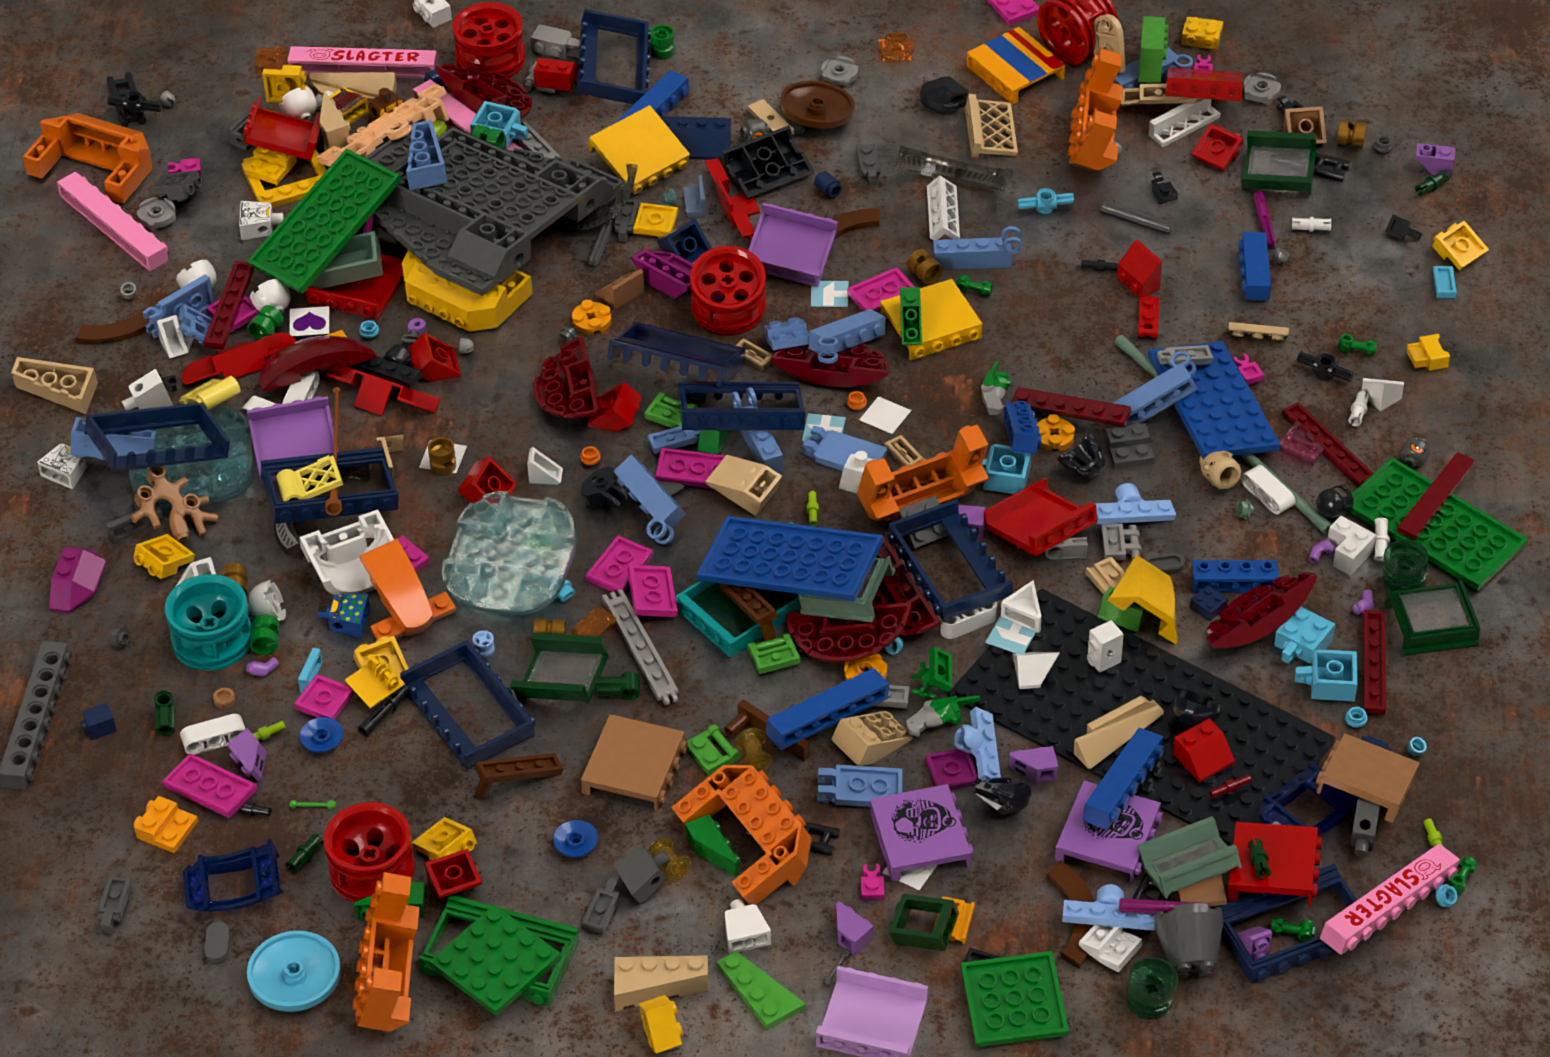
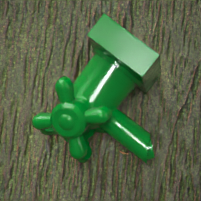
M934 646L929 650V669L925 667L924 662H920L921 668L918 673L912 675L913 680L921 678L923 685L920 690L912 689V693L919 695V697L925 700L937 698V694L929 693L933 686L947 693L952 688V654Z

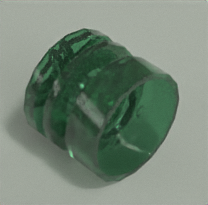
M1400 540L1389 544L1383 556L1382 582L1384 587L1392 591L1426 587L1429 558L1427 549L1420 543L1411 540Z
M1147 957L1137 961L1130 970L1125 994L1126 1004L1131 1012L1140 1018L1148 1020L1159 1019L1167 1015L1172 1009L1177 988L1178 976L1176 970L1170 963L1161 958Z

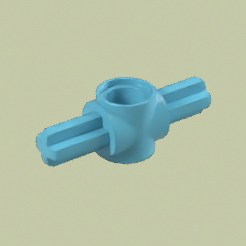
M1043 188L1035 194V197L1018 199L1017 204L1019 209L1036 208L1042 214H1049L1057 208V205L1073 203L1074 195L1073 193L1056 195L1053 190Z

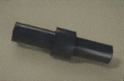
M1097 259V261L1082 260L1081 268H1092L1102 272L1104 270L1117 271L1118 263L1105 262V260Z
M245 802L237 810L249 816L257 814L270 817L272 814V808L257 806L253 802Z

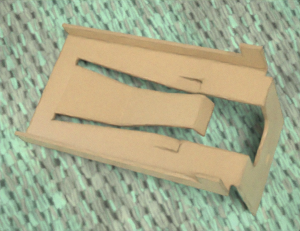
M404 435L376 438L377 441L382 442L388 467L391 468L392 478L393 465L389 452L403 450ZM387 441L392 442V446L389 448L386 444Z

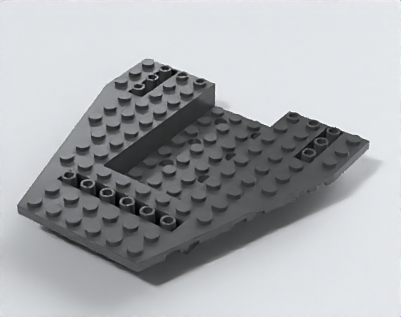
M453 127L441 135H436L444 160L448 183L409 190L406 169L408 168L407 161L410 154L409 147L411 145L412 130L408 135L400 139L388 140L365 157L400 175L402 181L375 210L373 218L434 274L481 296L531 259V239L561 216L580 222L624 188V180L578 160L571 159V162L563 161V157L547 158L543 156V153L514 148V151L508 150L504 145L501 149Z

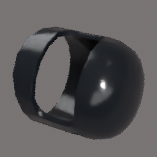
M1338 485L1331 489L1323 490L1317 497L1316 506L1319 513L1324 517L1336 518L1348 514L1352 510L1354 500L1349 488L1344 485ZM1334 489H1343L1344 491H1346L1347 496H1341L1340 493Z

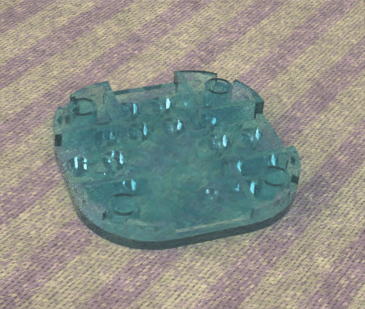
M220 404L209 410V412L230 440L228 458L164 466L166 468L165 477L169 482L175 483L182 477L188 480V484L180 490V494L183 497L187 494H195L198 497L207 495L209 503L227 500L242 492L253 478L254 461L249 422L242 412L237 413L232 410L231 406ZM198 424L152 429V431H156L155 452L166 451L169 447H173L176 450L185 449L188 445L202 447L209 442L211 443ZM147 468L129 470L131 486L135 495L140 486L154 487L146 479ZM159 500L155 503L158 507H172L171 503L167 500Z
M499 491L483 495V499L475 504L471 502L462 511L457 520L459 528L448 559H443L442 563L443 581L457 602L472 609L525 615L545 608L558 596L565 583L579 538L576 522L564 504L549 497H546L544 501L510 496L508 492Z

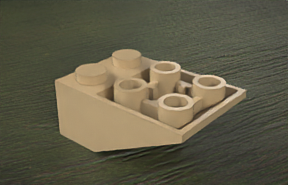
M323 93L320 114V128L324 151L333 146L341 149L347 146L346 138L350 136L349 131H351L349 122L344 120L341 110H337L334 100L330 99L327 93Z
M726 455L707 478L705 484L757 516L778 489L782 475L764 464Z
M887 711L840 719L831 740L856 765L864 766L879 761L911 741L913 736L893 718L892 714Z

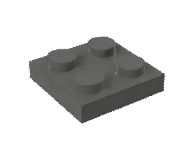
M936 495L899 509V518L902 519L940 505ZM942 523L907 535V538L913 550L946 537L949 534Z

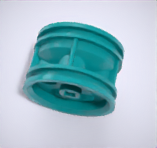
M205 574L181 582L170 592L165 603V615L170 629L173 652L180 662L193 669L211 671L229 667L247 654L250 649V637L252 634L251 621L248 616L246 594L236 581L222 575ZM215 613L224 614L219 619L216 616H213ZM196 617L202 618L200 623H194L191 620Z

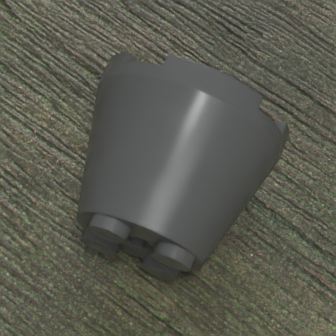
M1191 903L1173 906L1174 910L1165 914L1161 911L1157 912L1153 917L1154 928L1170 969L1175 973V978L1184 979L1189 977V974H1198L1199 977L1211 976L1212 970L1218 966L1224 920L1222 909L1220 907L1210 909L1208 904Z

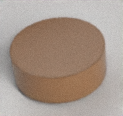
M220 688L213 694L214 704L217 708L228 709L235 704V694L230 688Z

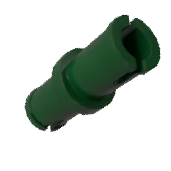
M1442 170L1434 176L1427 177L1421 184L1416 185L1415 192L1422 190L1417 195L1424 196L1429 191H1435L1439 188V185L1449 181V174L1444 177L1442 176L1447 171Z
M312 834L304 845H300L296 849V853L285 864L286 867L291 865L288 868L290 872L297 873L306 861L308 862L313 858L316 850L324 844V840L318 842L322 838L320 835Z
M1255 838L1257 845H1254L1253 839H1251L1248 847L1251 853L1250 861L1255 867L1256 876L1264 879L1262 874L1264 872L1267 878L1271 874L1268 866V854L1264 851L1262 840Z

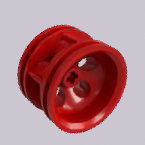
M1048 0L1038 10L1037 25L1042 40L1055 57L1066 64L1078 65L1094 53L1095 35L1093 24L1096 18L1110 14L1118 19V15L1110 0Z
M482 2L464 8L455 16L452 28L457 67L465 68L466 65L478 66L481 72L492 73L495 71L509 78L516 75L525 64V47L521 40L523 37V22L517 10L503 3Z
M737 246L715 247L699 256L693 264L690 273L691 309L696 321L704 329L724 336L742 334L754 328L762 319L766 308V274L759 258L752 252ZM737 293H741L745 295L747 299L743 301H737L734 298V296ZM716 295H721L725 298L721 303L712 301V299Z
M377 802L358 803L343 809L328 823L324 833V845L328 859L330 881L335 891L341 897L354 903L375 894L377 880L381 881L384 872L411 877L412 882L415 874V861L411 848L410 827L404 815L397 809ZM370 841L382 842L378 847L368 844ZM349 849H356L359 851V854L357 856H350L346 852ZM395 853L391 858L386 860V857L388 855Z

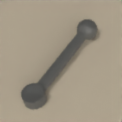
M848 949L841 950L840 959L830 974L823 979L825 985L832 983L837 967L842 964L844 959L850 957Z

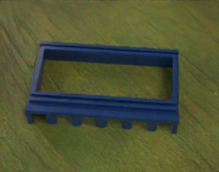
M585 9L580 27L576 94L581 95L583 93L593 97L634 105L649 91L647 88L650 66L647 64L650 61L649 51L651 42H649L651 37L649 22ZM598 29L638 37L635 89L595 81Z
M634 321L630 327L619 334L614 340H609L607 360H612L623 351V360L629 362L634 350L643 353L641 363L644 367L650 365L651 355L662 357L660 365L662 371L669 369L670 359L679 361V373L681 376H685L688 373L689 364L699 366L698 378L701 381L707 378L708 369L718 371L716 386L721 387L743 367L746 348Z
M678 382V405L682 430H805V410L799 382H725L721 387L716 386L717 382ZM749 387L753 388L757 400L763 398V393H775L776 400H781L783 393H795L794 402L796 408H687L685 393H694L695 399L700 400L702 399V393H714L715 399L720 400L723 397V393L736 391L741 400L743 393H746V388Z
M202 402L86 415L84 433L89 435L109 464L111 472L228 458L230 440ZM198 424L211 443L209 442L202 447L188 445L185 449L176 450L173 447H169L166 451L159 452L150 449L147 453L135 454L131 451L125 456H117V452L105 435Z
M383 447L337 452L338 468L378 464L387 490L338 495V499L342 502V511L336 516H331L325 511V502L330 496L279 502L271 475H277L282 470L290 469L296 471L318 462V459L328 455L329 457L333 456V453L261 461V480L275 524L365 514L377 509L379 512L398 510L399 493L391 476ZM332 464L324 467L322 470L329 469Z
M957 499L889 523V533H887L889 543L895 546L898 557L904 560L907 571L913 574L916 585L922 588L925 599L931 602L934 613L937 616L939 615L943 622L1013 594L1012 580L1005 582L1004 570L1000 569L997 571L994 555L987 556L986 543L984 541H977V530L975 527L968 528L966 513L959 514V501ZM942 523L985 588V590L945 604L902 538Z
M468 640L400 673L401 680L409 688L410 694L408 696L466 770L471 769L476 762L483 761L530 736H535L534 727L536 723L532 715H527L522 703L519 700H515L510 688L502 684L500 676L497 673L494 674L489 662L481 658L477 647H472ZM465 661L517 726L478 747L474 746L424 682Z
M1335 864L1319 869V881L1314 882V884H1318L1317 892L1334 887L1347 907L1357 901L1337 871ZM1253 893L1239 898L1238 902L1231 901L1227 905L1218 906L1222 909L1224 919L1221 937L1250 983L1264 981L1272 975L1285 973L1291 968L1306 965L1312 960L1325 958L1331 953L1336 952L1323 942L1319 936L1253 961L1230 925L1306 896ZM1374 932L1372 933V935H1371L1367 940H1364V939H1363V940L1360 941V942H1361V943H1365V942L1369 941L1371 938H1373Z

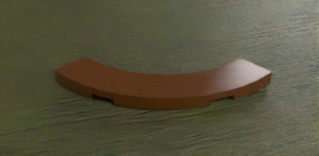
M880 208L851 211L832 218V220L838 221L835 239L849 229L879 226Z
M158 293L148 307H156L155 305L169 295ZM143 311L129 319L113 324L82 325L76 336V342L82 344H102L103 341L114 340L118 342L129 339L146 331L145 326L150 323L149 318L145 319Z
M1061 860L1048 872L1046 879L1053 883L1068 900L1094 902L1085 882ZM1074 923L1072 936L1067 946L1061 952L1062 958L1079 969L1089 956L1079 946V941L1094 925Z

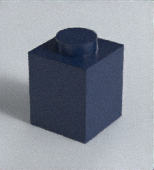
M107 703L82 711L84 720L80 721L84 733H89L91 740L117 732L114 717Z

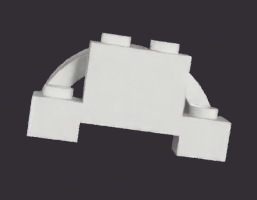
M378 509L358 516L359 522L321 535L318 530L299 537L301 549L308 563H312L324 588L333 595L363 594L375 589L359 556L394 540ZM366 538H375L372 544L368 547L366 543Z

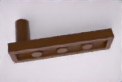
M719 583L721 590L761 628L764 640L771 641L776 638L772 620L778 617L777 612L759 593L751 587Z
M743 699L737 704L738 715L724 727L725 733L729 737H734L741 729L749 725L769 738L766 735V722L770 716ZM805 739L784 748L804 762L810 757V742Z
M555 753L476 762L474 769L480 780L475 794L479 798H487L494 782L561 775L564 768Z

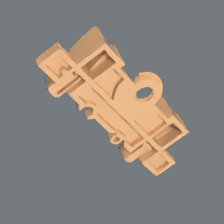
M433 84L418 93V99L411 98L401 105L393 107V112H385L383 116L368 124L366 128L360 127L357 129V133L347 137V146L342 149L333 146L316 156L318 162L331 166L346 148L366 157L376 150L375 147L383 143V138L386 136L390 140H396L408 135L412 130L413 123L428 120L434 122L436 119L449 120L443 100H441V97L447 94L445 88Z

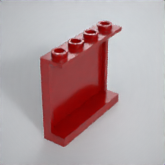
M1168 67L1166 96L1241 101L1242 72Z
M258 97L257 103L253 102L245 124L243 136H246L245 143L312 161L321 131V113L317 112L315 121L312 122L259 108L262 97Z
M381 254L382 276L322 289L308 287L306 290L307 302L379 320L404 280L403 259Z
M1047 478L1039 480L984 510L985 529L1035 556L1097 522L1095 503L1090 501L1080 507L1048 490Z
M1236 822L1233 845L1235 844L1238 848L1242 868L1236 866L1230 870L1228 901L1238 902L1239 891L1308 896V907H1312V898H1317L1318 884H1314V882L1319 881V868L1315 867L1320 866L1321 852H1317V850H1322V837L1318 836V827ZM1255 838L1262 840L1264 851L1268 854V866L1271 874L1267 878L1264 872H1262L1264 879L1256 876L1255 867L1250 861L1251 853L1248 847L1251 839H1253L1254 845H1257Z

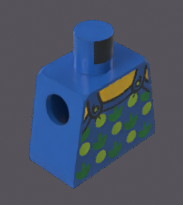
M369 594L335 595L331 606H319L318 618L328 619L332 632L363 638L370 611Z

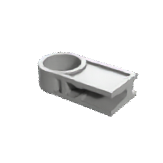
M1087 537L1068 538L1052 547L1061 549L1057 551L1048 549L1045 551L1046 557L1051 560L1086 559L1088 549Z

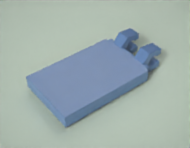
M205 274L159 301L155 305L156 307L150 306L144 310L143 317L145 319L149 318L150 322L145 326L146 332L152 333L154 339L159 337L156 321L173 315L179 317V308L183 304L201 313H205L206 307L214 303L210 277Z
M813 426L811 429L812 436L810 440L806 439L804 441V450L802 451L803 455L815 458V463L843 471L851 454L864 451L867 453V458L879 460L885 458L888 448L834 430H827L826 432L823 427Z
M836 765V769L818 768L817 802L829 803L832 801L835 805L870 807L871 798L902 793V769Z

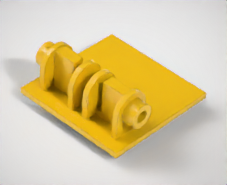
M369 654L366 657L367 665L345 679V682L370 709L405 685L401 678L380 656Z

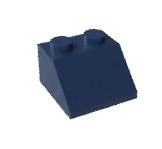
M696 219L685 222L656 240L662 251L674 253L691 263L695 262L703 253L712 249Z

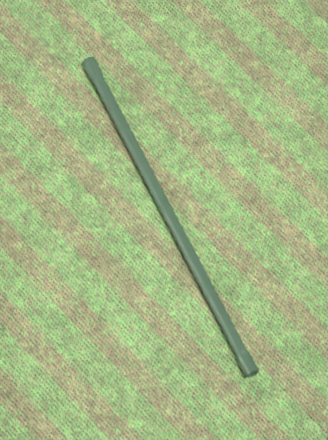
M1124 335L1116 338L1115 344L1122 351L1131 356L1154 378L1158 376L1151 361L1135 348L1133 343ZM1254 454L1239 455L1253 468L1258 465L1265 467L1293 493L1296 500L1294 506L1307 516L1325 535L1329 533V527L1332 524L1323 515L1315 511Z

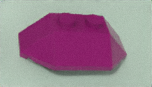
M644 249L631 257L638 270L642 269L643 278L647 284L674 299L691 288L690 273L693 263L670 252L651 251V249Z
M74 546L63 548L51 578L49 611L71 613L75 610V607L83 604L95 595L106 566V560L93 548Z

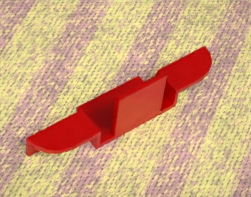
M719 158L705 161L715 182V194L732 228L737 227L742 238L749 236L752 239L755 230L748 216L760 213L754 197L746 199L743 194L729 197L727 194L730 192L729 178Z
M279 332L262 337L255 342L244 341L223 350L216 351L218 355L208 356L188 364L183 370L182 384L187 385L222 372L224 378L228 376L237 378L263 368L265 357L273 355L280 348L295 342L296 339L288 333Z
M336 364L330 365L328 373L325 375L357 387L361 377L364 376L354 406L383 416L393 387L400 389L397 400L434 413L440 401L437 397L355 369L353 370L348 367L339 369Z

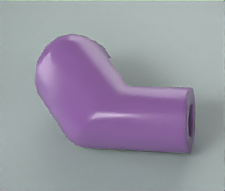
M1328 539L1319 542L1312 547L1308 561L1311 564H1317L1321 553L1325 551L1330 554L1334 551L1335 545Z
M1362 591V600H1359L1358 603L1352 606L1355 614L1359 615L1364 610L1373 609L1372 591Z
M272 657L266 663L256 661L248 663L246 671L254 676L265 677L280 664L276 658Z

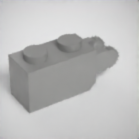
M539 24L531 36L532 52L566 59L567 56L579 58L580 40L572 38L570 31Z

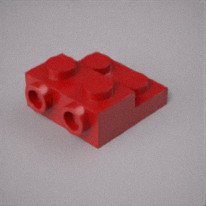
M1210 124L1191 155L1197 160L1225 171L1231 161L1236 160L1245 144L1242 136L1238 133H1231L1222 126Z

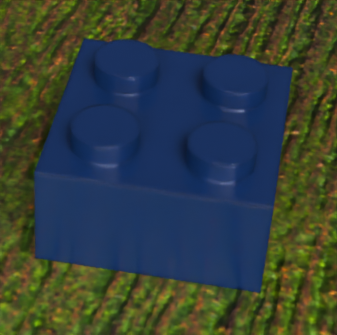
M1209 585L1198 592L1190 601V608L1209 621H1212L1228 605V598Z

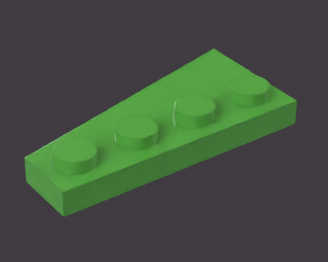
M737 951L717 961L718 969L766 1030L806 1009V1003Z

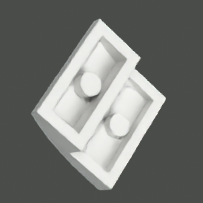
M1094 925L1079 941V946L1103 965L1119 972L1142 947V939L1123 931V928Z

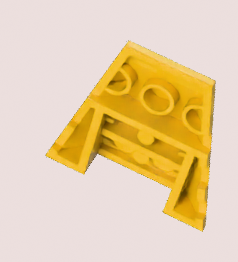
M1136 555L1107 601L1123 611L1133 602H1136L1161 619L1158 634L1177 644L1175 594L1171 577Z

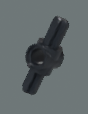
M131 91L124 97L109 95L107 101L108 105L123 107L124 111H128V114L131 116H139L145 110L161 112L162 109L161 102L146 100V97L142 96L138 91Z
M1304 352L1298 354L1297 362L1312 367V371L1321 380H1329L1335 376L1351 382L1354 377V372L1338 366V362L1335 361V357L1331 354L1323 353L1317 357Z

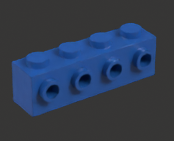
M1243 232L1242 240H1238V252H1242L1239 254V265H1243L1240 268V278H1244L1241 290L1245 292L1246 300H1269L1271 280L1266 232Z
M1025 401L1006 402L1004 424L1011 451L1037 453V446H1041V434H1039L1035 411H1032L1030 403Z
M1192 560L1191 580L1193 593L1200 592L1207 585L1220 593H1246L1259 585L1262 587L1273 585L1274 579L1279 577L1277 560Z

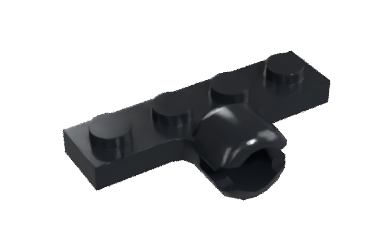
M399 344L390 348L383 357L377 356V358L349 366L350 369H355L411 388L422 378L421 370L407 366L412 360L409 357L410 352Z

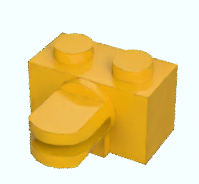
M662 995L639 1003L648 1043L656 1054L682 1045L680 1036L683 1035V1030L680 1023L676 1022L675 1015L678 1014L674 1001H670L666 995Z

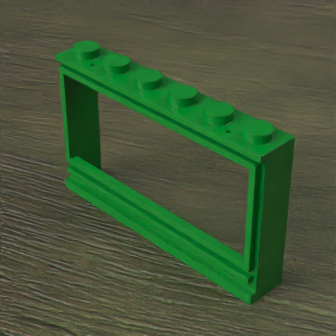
M449 895L448 902L422 956L420 955L419 957L421 972L430 976L435 975L445 978L430 967L429 961L436 956L435 951L452 916L475 922L492 905ZM500 908L542 940L564 946L561 952V959L556 963L548 983L544 984L536 981L517 998L532 1001L538 1005L551 1006L579 944L578 928Z

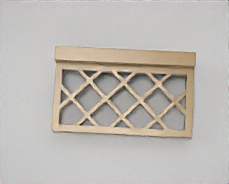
M968 94L965 114L971 157L979 158L980 153L1017 156L1018 149L1011 103L977 100L976 94ZM979 107H986L988 110L984 111ZM998 108L1006 109L1007 111L1002 113ZM993 112V113L996 114L998 117H997V118H994V117H992V116L989 115V114H991V113ZM986 118L990 122L986 124L981 119ZM1003 119V120L1006 121L1008 124H1007V125H1004V124H1002V123L999 122V121ZM996 125L1000 129L996 131L991 126ZM987 130L991 135L987 136L983 131ZM1006 132L1010 136L1006 138L1001 133ZM997 137L1001 142L997 143L993 138ZM988 142L993 147H984V144ZM1007 144L1012 149H1006L1003 146Z

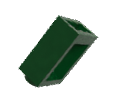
M903 894L900 902L896 905L894 919L888 927V932L895 945L946 951L959 915L954 901ZM919 910L940 913L933 933L904 929L910 911Z

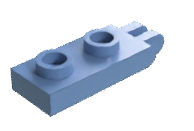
M682 426L649 434L648 442L653 453L658 454L661 452V448L676 449L697 443L700 430H682Z

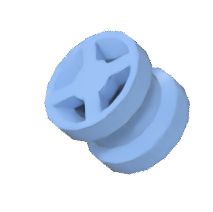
M478 631L473 635V645L477 647L481 658L491 656L495 651L492 633Z

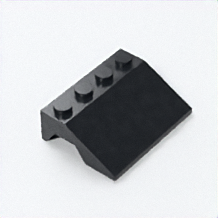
M789 125L723 150L720 157V162L728 178L746 199L786 185L815 172L805 153L800 152L793 141Z

